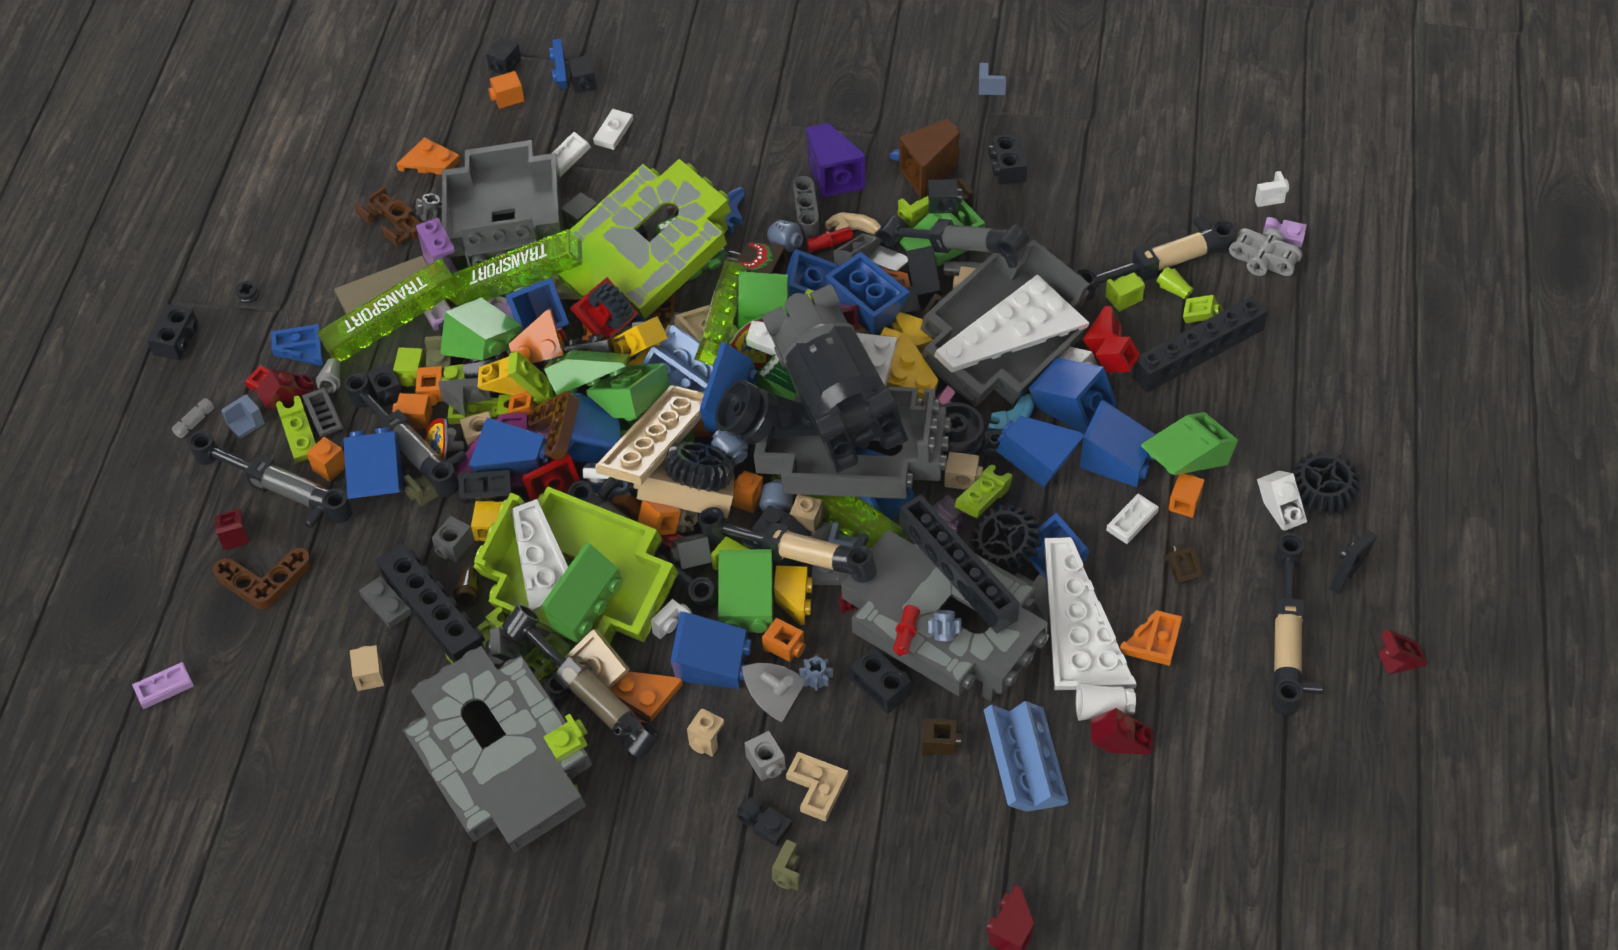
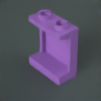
M439 218L416 225L424 260L434 276L441 294L443 295L464 287L463 281L451 258L446 257V255L454 253L455 249Z

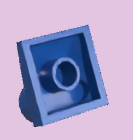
M795 249L786 275H788L789 297L796 293L805 294L807 289L816 291L824 287L825 276L838 268L839 265Z
M1057 513L1038 528L1042 534V537L1038 538L1041 542V547L1035 548L1038 556L1031 555L1029 558L1032 561L1031 564L1046 581L1045 538L1071 537L1082 562L1086 561L1090 551Z

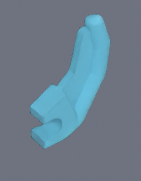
M1031 394L1020 397L1014 409L1010 411L992 413L991 422L998 424L989 423L988 431L1003 430L1010 420L1015 422L1020 416L1030 418L1034 409V401Z

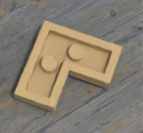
M797 752L786 773V778L789 781L809 788L800 806V811L826 822L848 778V770Z

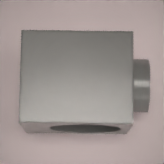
M769 731L745 742L746 757L761 781L767 778H775L782 771L786 770L785 756ZM765 756L772 757V758L769 759V760H762V759H761V758H763V757H765Z

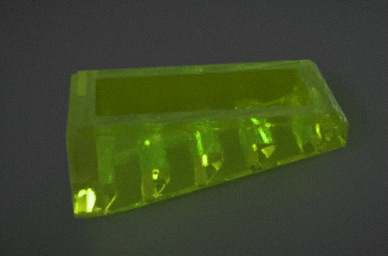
M551 632L545 638L563 657L572 650V647L554 632ZM538 646L533 648L523 659L527 665H531L536 669L533 674L537 680H540L558 667L551 659L547 660L543 657L545 653ZM539 660L543 663V665L539 666L534 661Z

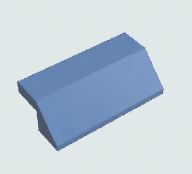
M672 325L666 334L668 339L662 341L660 346H652L642 364L666 363L670 385L705 393L717 353L678 326Z
M1024 701L1011 711L994 705L985 708L984 714L1008 806L1028 812L1068 804L1069 800L1044 708Z

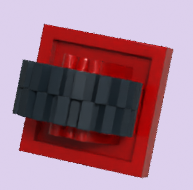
M608 277L570 308L592 335L602 333L603 337L610 336V338L638 315V312L629 303L628 298L624 297L625 294L620 292L619 288Z

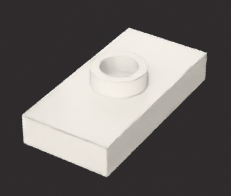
M612 109L593 138L594 144L614 150L631 125L633 114Z
M575 132L552 152L556 153L560 177L591 148L589 143Z
M1137 494L1107 525L1106 531L1128 544L1158 513L1159 507L1142 495Z

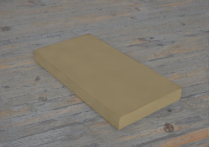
M419 256L337 287L334 291L351 326H353L356 321H353L351 317L353 316L356 320L359 319L357 313L365 321L361 315V311L365 308L370 310L373 315L372 318L416 302V293L436 285L439 289V286L423 256ZM418 277L422 284H427V286L419 290V288L422 286L419 284L416 278ZM410 281H412V282L414 283L415 287H416L417 290H418L417 292L414 290V288H413V286L411 285ZM407 284L408 287H412L411 292L415 291V293L409 294V289H406L404 285ZM403 286L406 295L405 299H402L395 292V290H397L401 295H403L401 290V287ZM393 292L399 303L396 304L391 300L394 305L391 307L386 296L389 295L393 298L391 294ZM380 300V304H388L389 308L386 309L387 306H379L377 302ZM374 303H376L381 312L376 316L373 314V310L376 309L373 305ZM364 310L363 313L367 319H370L369 313L367 312V310Z

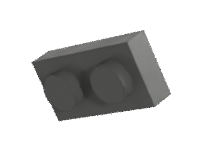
M381 576L359 590L361 597L390 629L411 615L410 608Z

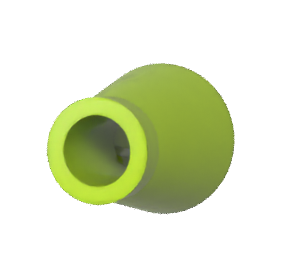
M1166 267L1156 281L1160 284V288L1184 300L1193 291V288L1189 286L1175 268Z

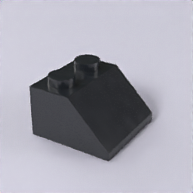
M768 505L751 529L766 533L772 522L789 526L790 532L810 537V534L792 515ZM747 539L743 541V546L750 550L763 549L762 544ZM784 558L782 562L772 560L773 573L775 574L776 566H799L801 562L789 558Z

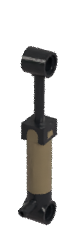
M518 604L502 624V628L506 633L518 641H523L528 637L559 667L553 678L565 690H571L613 731L615 736L620 737L623 740L622 744L631 754L643 759L659 740L660 734L649 723L638 718L591 672L593 668L581 657L569 656L567 659L563 657L535 629V625L539 622L538 616L527 606Z

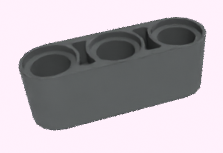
M800 176L793 181L794 205L797 225L800 226L803 240L806 241V239L819 236V215L814 182L810 177Z

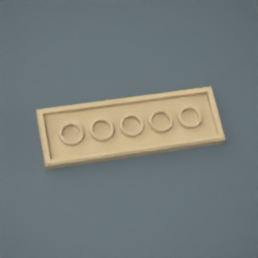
M670 385L595 466L596 473L642 485L666 459L670 447L680 443L700 421L702 416L699 408L704 393Z

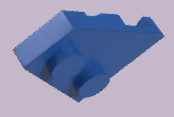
M556 39L552 40L553 48H549L550 59L555 61L556 69H552L553 82H558L559 89H566L568 85L562 40Z
M319 324L271 331L274 356L323 365L321 329Z

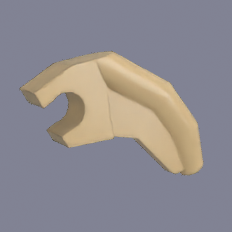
M846 212L835 214L825 222L827 230L834 226H837L835 231L850 227L852 230L859 229L873 235L881 227L877 220L864 214Z

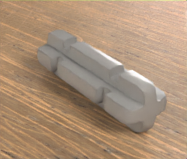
M203 398L197 404L198 407L192 408L181 419L182 422L178 421L172 427L173 433L179 438H183L189 432L188 429L192 430L205 418L204 414L208 415L214 409L213 403L210 400Z

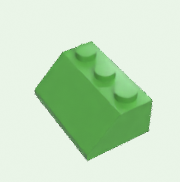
M666 363L626 365L623 368L624 371L613 377L608 375L587 389V395L613 418H624L626 421L638 419L639 415L647 411L670 386Z
M587 542L541 605L552 629L577 643L590 633L594 621L598 615L604 613L608 601L613 594L620 590L623 581L618 568Z

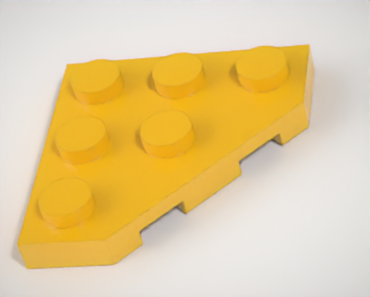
M884 327L880 336L897 337V347L886 387L918 388V398H923V401H925L924 389L936 390L938 385L937 377L908 334Z

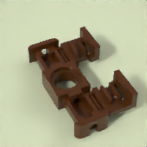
M381 187L369 196L370 202L364 206L354 205L356 213L369 224L374 221L376 216H381L384 213V217L393 223L395 228L388 229L385 226L382 227L383 235L396 246L410 238V234L412 240L419 238L416 225L421 224V222L415 218L413 209L399 198L395 201L387 195L385 187ZM397 211H404V214L401 216L393 215Z

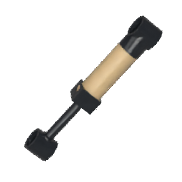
M1199 216L1193 222L1200 232L1152 249L1149 245L1134 249L1132 263L1099 275L1091 268L1084 267L1076 270L1075 273L1081 275L1089 283L1087 288L1089 293L1085 301L1093 299L1099 284L1107 282L1109 279L1113 280L1136 272L1143 281L1157 277L1158 271L1166 267H1171L1214 251L1219 253L1228 252L1230 245L1234 241V224L1222 219L1214 222L1212 228H1209L1202 217Z
M717 507L703 510L698 517L703 535L707 536L709 543H720L728 535L759 542L762 544L763 549H772V560L782 562L784 558H789L851 575L853 580L858 583L869 582L877 574L872 550L866 546L869 536L865 533H861L853 547L850 548L790 532L789 526L772 522L766 533L731 525L725 520L722 510Z
M1286 533L1279 538L1275 554L1276 563L1284 568V598L1277 597L1274 608L1275 653L1274 697L1272 705L1277 713L1284 716L1293 715L1298 711L1303 692L1324 693L1323 683L1302 681L1304 600L1294 599L1295 568L1301 562L1305 544L1304 540L1294 533Z

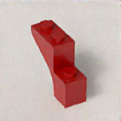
M1104 306L1083 340L1089 350L1093 352L1094 357H1097L1102 367H1104L1106 373L1130 372L1140 357V353L1130 337H1122V324L1116 320L1112 307Z

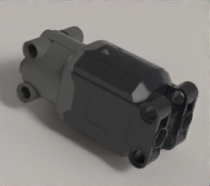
M829 284L811 292V299L808 294H793L784 304L786 312L781 306L761 315L775 345L776 355L782 367L787 368L794 388L827 450L836 473H839L858 464L856 447L862 446L877 437L882 448L885 447L886 450H889L908 441V437L889 388L885 387L854 328L847 323L838 306L840 305L838 296L832 284Z

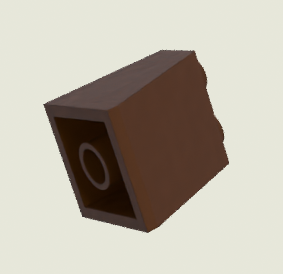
M948 118L899 137V169L921 199L928 195V180H943L958 166L960 154L959 138H961L959 128L953 125Z

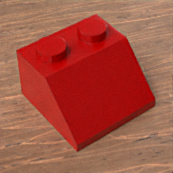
M569 453L558 461L554 460L522 476V483L531 501L538 500L539 496L545 492L547 486L568 494L570 486L580 481Z

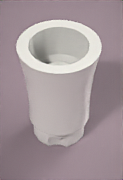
M1078 683L1076 689V712L1079 721L1092 719L1115 708L1128 715L1135 714L1136 695L1133 688L1124 689L1123 687Z

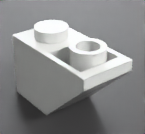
M1277 471L1257 479L1263 502L1282 530L1285 531L1307 522L1293 473Z

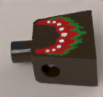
M749 241L741 253L730 250L727 254L726 263L735 266L736 279L738 281L739 272L780 274L786 262L785 246Z

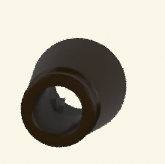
M465 567L462 569L454 589V597L459 604L470 606L479 598L480 592L477 570L473 567Z

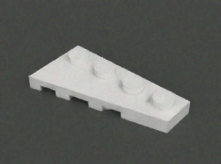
M537 499L512 509L528 606L533 612L542 609V603L568 568Z

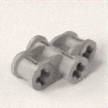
M1273 228L1267 229L1263 235L1250 229H1240L1237 233L1236 241L1229 247L1230 254L1236 259L1248 262L1247 269L1257 276L1265 275L1267 270L1283 276H1290L1295 270V263L1300 261L1302 257L1301 250L1295 245L1283 242V234Z

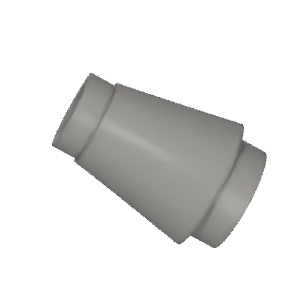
M334 358L327 360L316 378L318 389L325 387L328 394L340 387L341 363L339 360Z

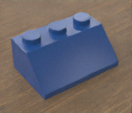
M862 252L825 276V286L832 284L840 303L858 305L859 324L872 335H876L884 327L892 324L910 295V291Z
M722 342L699 408L706 431L713 433L719 430L715 422L716 408L725 390L739 379L746 380L755 385L758 371L755 370L752 359Z

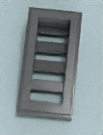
M325 387L302 395L305 408L320 439L344 430ZM325 402V404L315 408L312 407L313 405ZM327 408L329 410L327 412L316 415V413L319 411L325 410ZM328 416H332L331 419L325 420V421H323V422H319L320 419H323V418L328 417ZM334 422L336 424V426L330 427L328 429H322L323 426L332 424Z

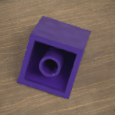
M829 123L806 127L807 158L821 198L866 189L864 153Z

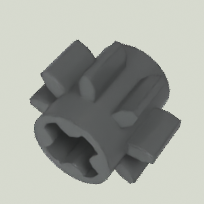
M432 193L423 195L422 200H416V215H420L423 221H430L438 218V216L442 217V200Z

